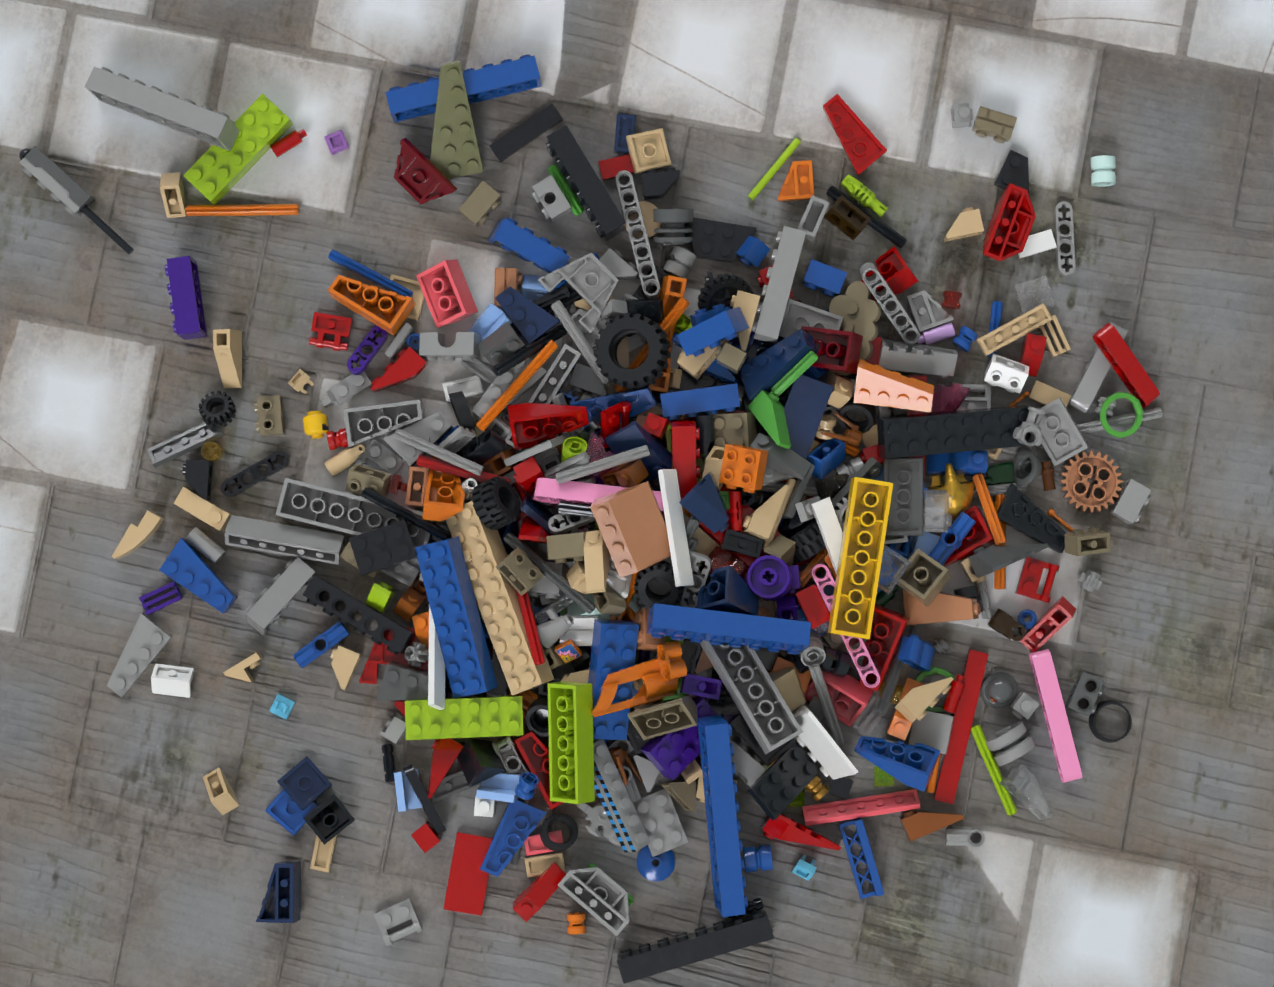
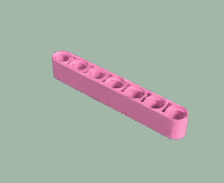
M538 478L534 499L554 504L562 501L591 505L595 499L627 489V487L576 481L558 484L556 479ZM653 491L661 513L665 516L661 491Z
M817 564L812 569V576L831 613L833 595H826L824 587L826 585L835 587V580L825 564ZM818 567L825 568L826 576L824 578L816 576L815 570ZM841 635L865 686L869 688L876 687L880 683V674L863 639L857 638L860 641V646L858 648H851L849 640L855 637ZM866 656L869 660L866 666L859 665L857 662L858 657ZM870 673L877 676V681L873 684L866 681V676Z
M1049 649L1029 653L1061 781L1065 783L1081 779L1082 772Z

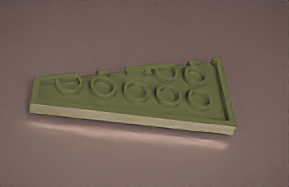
M460 60L441 64L430 162L447 179L483 172Z

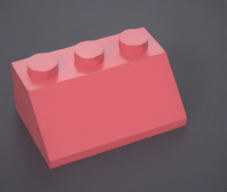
M458 259L444 260L416 275L437 328L464 320L478 313Z
M822 671L837 719L851 727L867 706L874 690L861 685L860 681L848 674L845 677L831 674V671L829 673ZM813 678L804 693L805 699L809 702L814 695L819 698Z

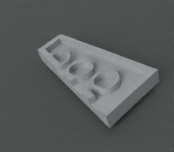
M141 613L107 686L121 698L124 697L172 637Z

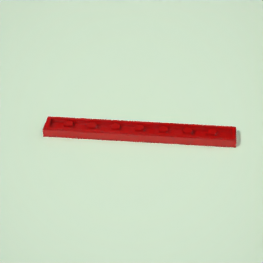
M971 649L968 651L963 676H965L963 683L966 685L956 713L953 715L954 721L947 755L944 754L934 800L949 804L954 803L989 655L987 653Z

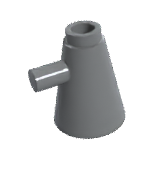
M553 607L546 611L551 620L537 625L541 644L546 648H550L574 624V620L569 614L558 617Z

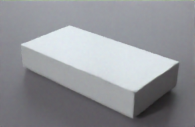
M1049 229L1029 235L1023 252L1018 253L1019 259L1055 249L1057 246L1052 230Z
M477 375L442 383L447 403L451 402L449 394L462 391L465 398L484 394L481 378Z

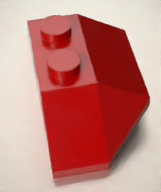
M1011 183L1008 184L996 205L983 243V255L997 261H1003L1023 252L1036 217L1028 190Z

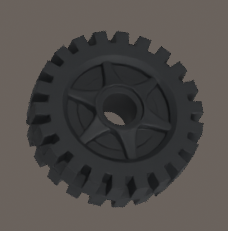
M725 273L724 276L719 274L717 278H710L711 281L709 283L706 282L704 284L705 287L701 288V294L698 295V308H706V311L712 310V306L723 304L725 300H731L733 295H737L738 290L751 294L754 293L748 283L741 277L734 274L730 275L729 273Z

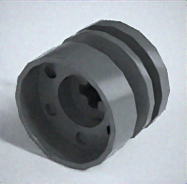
M653 209L654 222L662 223V228L654 229V232L662 233V237H654V242L664 245H683L688 242H694V237L685 236V232H694V229L685 227V223L694 221V209Z

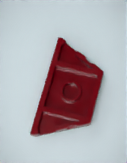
M406 137L400 141L402 146L400 155L397 157L394 179L420 204H423L457 190Z

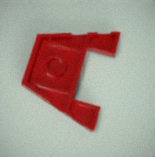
M407 628L408 630L415 633L414 628ZM393 630L387 633L389 641L394 638ZM416 634L409 646H412L413 642L421 643ZM374 642L359 683L377 684L378 664H387L390 661H394L408 666L412 665L408 664V660L405 659V653L398 652L396 655L387 650L388 646L381 643L379 645ZM428 660L425 663H421V667H418V669L428 672Z

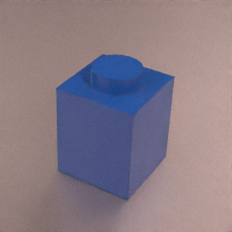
M749 235L736 254L741 258L740 262L745 266L758 267L770 248L757 237Z

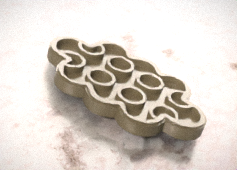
M855 281L848 286L845 295H838L832 299L829 305V312L844 317L840 331L855 332L863 336L859 358L867 361L873 352L871 342L878 335V328L875 323L880 318L881 308L877 302L870 300L871 291L867 285L861 281ZM833 371L835 374H838L840 376H847L851 374Z

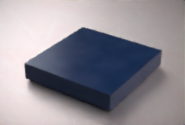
M308 756L277 781L302 811L332 786Z

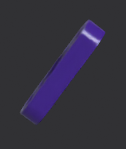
M374 326L347 361L350 373L359 375L366 369L387 341L388 335L385 330ZM380 332H382V336H383V337H382V338L378 337V338L375 340V338H376V337H375V333H378V334H379ZM371 346L373 348L372 353L369 355L363 354V347ZM360 360V368L355 367L353 369L352 363H357Z

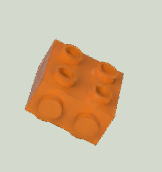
M725 444L719 483L725 484V487L730 489L741 487L744 492L748 493L762 490L768 451L737 444Z

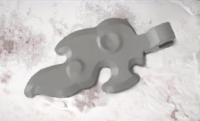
M601 802L593 807L587 803L576 804L578 808L587 814L585 819L590 820V824H587L585 827L592 835L599 837L598 827L602 825L604 826L603 835L612 844L621 846Z

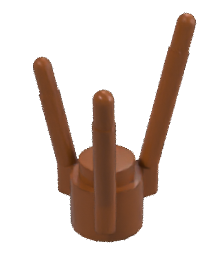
M834 412V416L851 428H847L843 436L824 431L822 435L858 446L863 432L858 430L859 426Z
M621 746L609 749L615 765L619 767L624 784L628 785L622 765L625 763L624 759L639 782H642V778L629 759L626 750H622Z

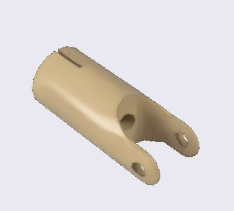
M359 443L354 447L344 449L326 461L324 465L330 474L335 477L355 463L358 456L365 451V446Z

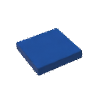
M282 790L265 811L295 836L306 823L303 818L319 805L314 801L302 811L289 795Z

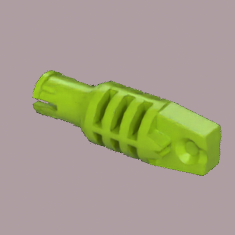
M849 174L841 182L840 185L851 197L862 204L863 207L867 208L868 206L880 218L888 209V207L875 198L874 192Z

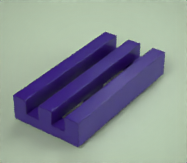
M175 581L139 597L146 615H150L183 599ZM173 587L174 590L146 602V599ZM171 595H177V597L165 603H162L152 609H149L150 605L157 603Z

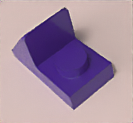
M687 674L682 678L680 693L719 700L722 680Z

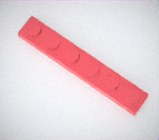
M917 789L802 806L805 826L920 809V801Z

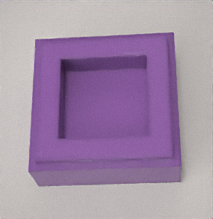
M342 130L324 137L332 155L349 149Z

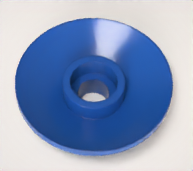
M646 845L637 855V868L640 874L647 880L662 881L673 872L675 857L671 850L652 857L650 849ZM654 859L659 860L660 863L658 866H654L652 864V861Z

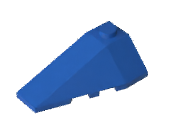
M861 736L854 749L856 753L900 782L925 792L940 754V750L920 743H915V746L904 744V741L891 743L886 742L882 738Z

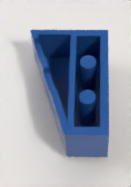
M737 307L725 310L678 334L677 337L686 356L694 355V357L705 353L704 349L708 347L713 349L721 345V341L725 339L729 341L736 338L738 333L748 329L749 326L741 308Z

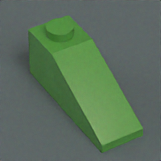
M761 390L747 407L778 446L789 449L791 443L784 407L779 402L780 398L772 391Z

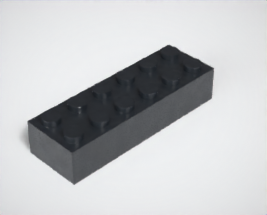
M567 125L548 135L547 151L552 158L556 157V165L562 174L565 172L567 175L565 176L566 182L571 190L575 188L576 198L580 205L586 206V215L591 222L595 221V229L600 238L604 237L608 241L626 230L625 220Z

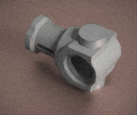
M1029 406L1026 422H1022L1020 426L1015 428L1013 438L1027 446H1040L1043 436L1039 423L1045 411ZM1029 432L1030 439L1026 441L1025 435Z

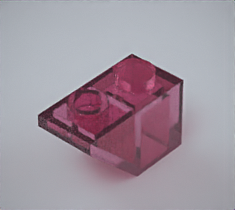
M952 383L951 387H948V385H937V388H934L931 412L957 411L970 393V388L962 387L960 383Z
M594 431L590 433L586 450L587 454L590 455L589 463L613 456L611 451L606 452L603 447L606 443L600 434L596 436ZM614 467L593 473V476L597 479Z

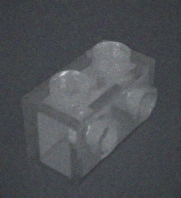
M924 490V532H948V526H951L952 517L948 515L949 507L952 508V496H949L947 490Z

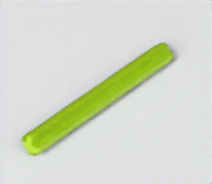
M980 725L971 727V733L1007 815L1011 816L1017 813V809L992 751L989 750L985 743L986 737Z

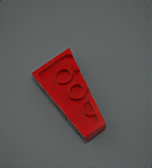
M838 94L823 105L824 112L855 172L859 176L885 154L887 149Z

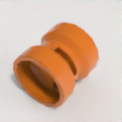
M574 912L566 914L567 921L569 922L567 934L586 933V926L584 925L586 913Z

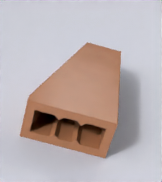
M903 589L905 616L910 618L908 625L979 618L978 615H980L981 609L977 599L940 592L927 607Z

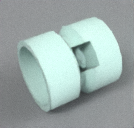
M1102 155L1091 157V170L1095 171L1091 176L1092 186L1105 187L1116 184V175L1112 171L1116 168L1115 156Z

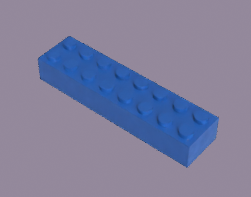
M523 55L514 61L506 59L498 65L486 64L481 69L475 70L470 68L464 70L463 73L469 104L542 87L535 55ZM437 77L429 78L426 80L427 82L420 84L419 82H412L408 84V87L404 88L399 86L392 87L389 91L385 92L390 113L395 123L436 112L439 84Z
M459 536L415 547L453 697L459 698L488 692L498 687Z
M654 603L648 612L646 634H651L653 638L670 636L672 640L677 641L687 638L694 643H702V640L710 641L712 645L729 643L730 647L736 648L745 645L749 646V649L760 650L761 647L768 648L770 652L787 650L788 654L796 655L809 646L811 622Z

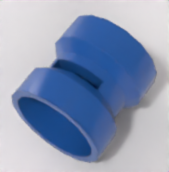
M962 326L958 337H955L952 343L957 348L969 352L971 343L977 339L978 334Z
M530 772L522 773L519 778V784H517L515 789L516 795L525 800L532 799L535 788L538 786L539 778Z

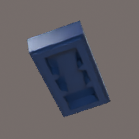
M617 114L615 153L630 154L626 136L635 134L636 115Z

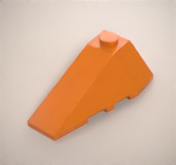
M432 469L429 470L422 519L442 522L463 511L465 493L461 487L460 477Z

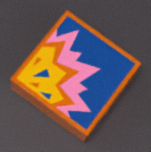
M572 639L555 646V652L565 664L582 656V651Z

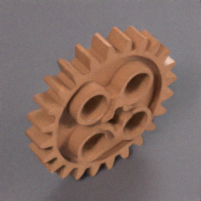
M1092 450L1089 451L1088 456L1085 452H1081V458L1076 454L1074 455L1075 461L1072 459L1068 460L1070 466H1063L1066 472L1060 473V475L1065 478L1059 481V483L1064 484L1065 487H1062L1060 491L1067 492L1063 498L1069 497L1068 504L1074 502V509L1081 506V512H1085L1087 508L1089 513H1093L1094 508L1097 512H1100L1101 506L1104 509H1108L1107 502L1111 505L1114 504L1112 497L1119 498L1115 492L1122 490V488L1118 487V484L1123 483V481L1117 478L1122 473H1116L1115 470L1119 466L1113 467L1114 459L1107 461V454L1101 458L1100 452H1097L1095 456ZM1082 465L1088 468L1087 475H1083L1080 472ZM1095 465V466H1096V470H1095L1094 474H1092V473H1093V466ZM1100 470L1106 472L1107 477L1105 480L1099 478ZM1092 478V481L1095 482V484L1090 486V483L1087 482V479ZM1077 483L1083 486V492L1081 494L1077 493L1075 490V486ZM1096 488L1100 489L1102 492V496L1100 499L1094 496V490ZM1089 489V497L1086 498V493Z

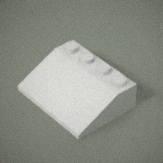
M801 705L791 712L803 731L795 739L802 747L806 745L810 751L807 754L814 763L818 761L821 764L819 769L825 777L830 776L834 780L858 773L855 766L806 706Z

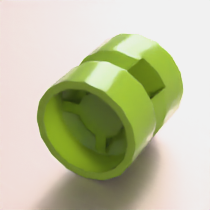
M574 436L565 439L562 447L561 463L582 452H587V442L583 438Z

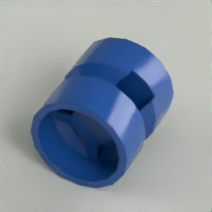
M760 845L758 849L754 846L743 847L745 872H756L758 868L762 871L773 870L770 845Z

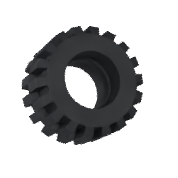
M493 477L474 487L472 491L473 507L480 521L486 527L498 530L518 520L521 513L518 495L511 484L503 477Z
M815 518L813 521L798 526L786 536V538L796 542L794 561L796 563L813 557L826 547Z
M663 560L639 571L634 584L635 597L639 598L638 603L640 605L643 603V608L646 610L648 607L651 608L654 603L677 606L685 588L675 586L673 567L671 563H664ZM653 578H663L670 584L671 590L664 595L655 594L650 590L648 582Z

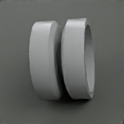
M1022 721L1001 729L985 741L990 751L999 750L994 755L998 766L1016 760L1036 746L1032 737H1022L1027 731Z

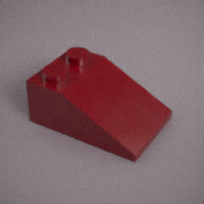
M801 326L803 331L813 337L818 350L816 354L818 360L810 367L857 374L863 340L862 335L849 331Z

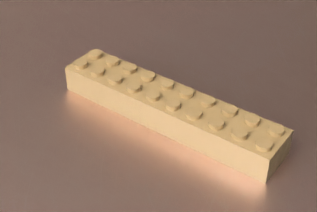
M470 501L463 505V511L446 519V523L452 538L459 536L474 597L513 696L552 681L554 677L545 653V663L542 665L534 664L516 589L496 568L507 557L498 530L486 527L480 521L473 507V502Z

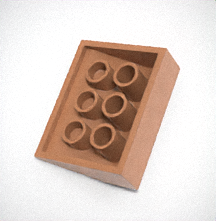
M649 481L593 501L590 508L620 578L639 572L671 556L666 523Z

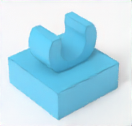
M277 694L269 711L287 720L296 702L281 694Z
M804 854L796 862L791 872L809 881L816 871L817 867L814 866L816 861L813 859L810 864L805 862L806 855Z

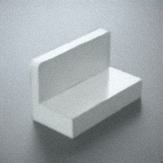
M571 616L574 624L560 637V644L572 639L577 646H592L594 620L599 619V616Z
M155 664L151 676L152 693L190 698L194 668Z

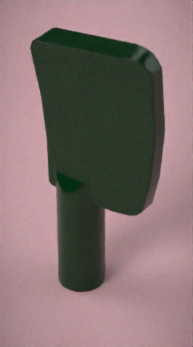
M1011 462L991 466L986 471L987 477H985L987 485L1015 482L1014 469Z

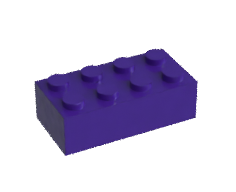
M190 256L167 259L165 273L166 276H169L170 281L167 284L168 294L172 295L170 310L175 317V321L172 322L174 333H177L184 340L207 337L197 262Z
M692 698L698 707V717L717 715L704 698ZM698 725L651 738L641 750L664 777L674 780L700 754Z

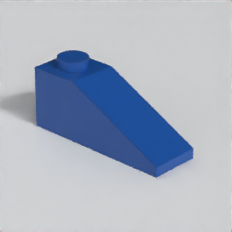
M975 450L927 455V474L945 475L946 464L950 463L956 475L974 476L982 473L984 476L988 469V451Z

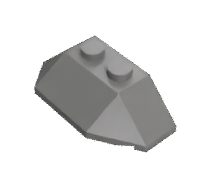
M599 867L570 870L559 882L558 886L616 936L629 923L628 892Z

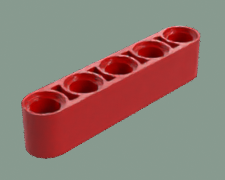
M1106 323L1092 336L1094 342L1133 396L1139 399L1142 407L1146 408L1160 395L1155 384L1113 325Z

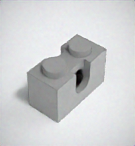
M552 175L532 186L533 193L531 195L536 203L540 202L544 207L541 211L546 219L550 218L554 222L572 211L570 204ZM548 196L555 197V201L551 204H547L545 202V198Z
M813 195L797 228L798 230L806 231L805 238L810 241L814 240L829 205V202Z

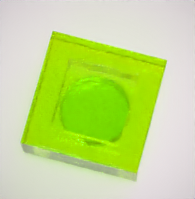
M878 766L873 767L874 786H894L893 776Z

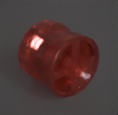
M943 291L944 301L941 306L947 309H960L959 300L962 298V293Z

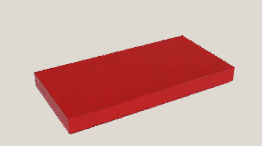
M457 832L443 909L482 916L489 873L480 870V867L493 838Z

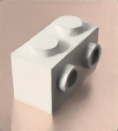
M993 354L985 371L984 381L991 386H999L1005 388L1008 392L1020 394L1029 374V366Z

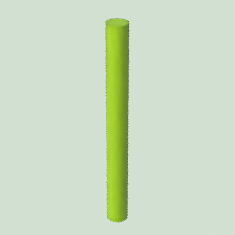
M795 138L749 193V199L753 201L799 146L800 140Z

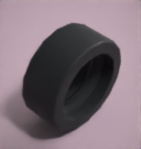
M851 397L839 410V414L851 423L858 425V430L865 433L873 426L876 415L875 407L869 404L853 403L854 397ZM850 409L861 410L865 412L868 419L861 422L853 421L846 415V411ZM838 419L839 424L844 430L851 428Z
M540 698L531 703L525 716V722L528 729L534 734L541 737H549L548 725L540 724L534 717L536 710L545 709L548 711V698Z
M564 813L552 814L543 822L540 829V837L543 844L548 849L557 852L565 851L571 847L578 836V827L575 820ZM562 821L568 825L570 836L566 842L555 843L550 839L548 828L551 823Z

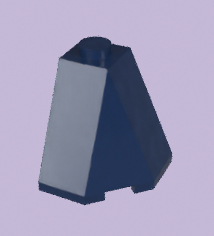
M709 472L679 503L716 534L718 531L722 533L730 525L727 522L730 519V515L714 475Z
M730 565L714 569L710 575L712 579L706 587L702 586L698 592V609L758 616L759 598Z

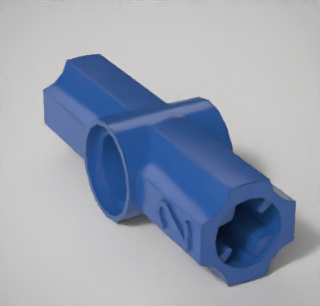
M962 511L951 527L942 533L940 541L928 556L943 566L954 550L962 545V540L975 525L976 521ZM955 535V541L952 544H948L949 537Z
M339 621L293 654V657L303 669L319 656L328 652L330 648L346 638L350 633L344 624ZM320 639L326 642V647L323 650H319L317 647V642Z

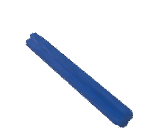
M331 250L328 256L330 260L388 291L412 298L413 292L351 258Z

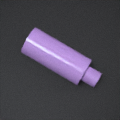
M952 323L922 332V336H920L917 344L925 343V345H929L955 336Z

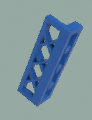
M857 818L838 824L860 899L874 895H884L863 820ZM854 824L856 833L852 839L845 834L844 827ZM854 842L859 844L862 849L858 857L851 854L850 851ZM859 861L867 866L864 876L856 871ZM864 880L872 883L874 891L863 894L861 886Z

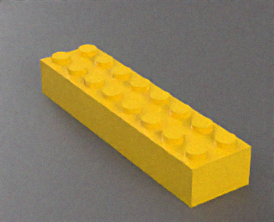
M860 477L851 478L828 633L870 639L894 483Z

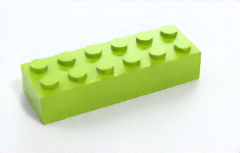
M263 93L235 121V126L240 132L231 151L212 145L183 175L213 205H216L271 148L270 145L277 142L293 125L292 121Z
M567 681L547 683L550 801L571 804L594 802L593 715L590 713L593 709L592 683Z
M522 695L445 698V709L443 710L429 706L428 699L405 700L406 740L524 735Z

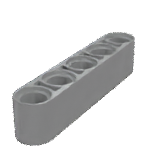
M870 262L864 263L860 268L863 281L902 339L910 345L917 343L920 339V333L877 267ZM874 271L872 276H865L866 272ZM878 286H884L882 291H875ZM888 301H894L892 306H886ZM898 316H904L902 321H896ZM908 331H914L913 335L906 336Z
M1109 322L1117 329V331L1124 340L1127 334V330L1112 322ZM1096 346L1068 405L1084 413L1089 409L1111 366L1098 346Z

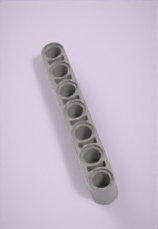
M623 170L616 175V184L642 289L648 299L656 300L661 295V287L635 183L631 173ZM623 178L630 179L626 185L621 184L620 181ZM627 196L634 197L632 202H625ZM632 214L639 215L635 221L629 220V217ZM636 232L643 233L640 239L633 237ZM640 250L648 251L645 257L638 256ZM645 268L652 269L650 275H644L642 272ZM650 286L657 287L656 292L651 294L647 292V289Z

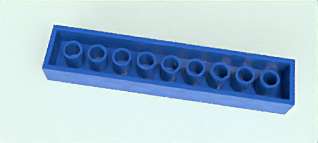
M721 715L698 717V734L715 907L722 917L746 914L745 907H748V900L743 890L746 888L745 877H742L744 860L740 858V851L743 850V846L738 836V832L741 831V825L736 815L739 812L738 801H735L737 785L736 782H733V774L736 773L734 763L731 761L734 749L729 740V736H732L731 725Z

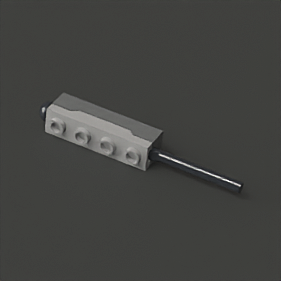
M34 146L32 149L25 148L20 151L19 158L21 161L19 163L24 166L22 170L29 177L34 175L38 179L36 183L44 190L48 188L52 192L50 196L58 203L60 200L65 203L64 208L71 215L76 213L78 216H81L84 213L128 255L133 252L134 249L89 208L95 199L40 149Z

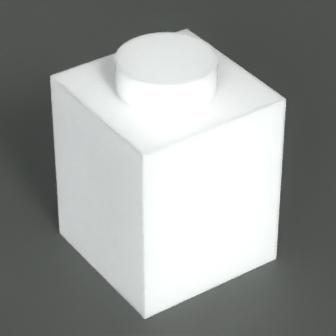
M475 796L474 816L494 817L496 800L477 798Z

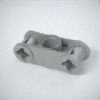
M506 736L501 741L492 743L496 754L509 774L521 776L522 773L529 772L511 736ZM512 758L517 759L519 766L511 768L508 760Z

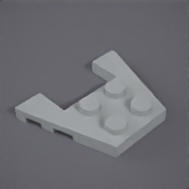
M593 253L587 254L538 279V282L549 293L564 279L592 307L578 321L590 334L593 332L618 283V279Z

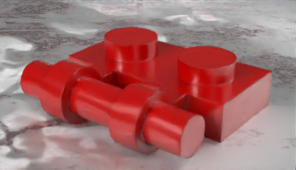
M314 312L311 331L317 332L318 337H310L309 344L316 345V348L328 347L333 348L334 351H347L348 343L341 342L342 337L350 338L353 319ZM325 334L335 335L334 341L324 339Z

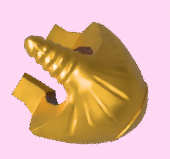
M948 463L945 467V485L943 486L941 475L931 476L932 483L931 487H928V495L943 513L947 514L950 519H955L962 511L964 512L968 509L973 498L975 484L973 481H967L963 475H956L953 466Z

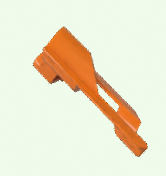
M673 640L658 644L657 658L608 674L601 687L599 700L590 713L594 717L658 701L665 696L675 695L678 687V678L687 675L686 664L681 658L682 648L679 641ZM638 679L643 680L644 683L641 689L632 699L611 704L619 684Z

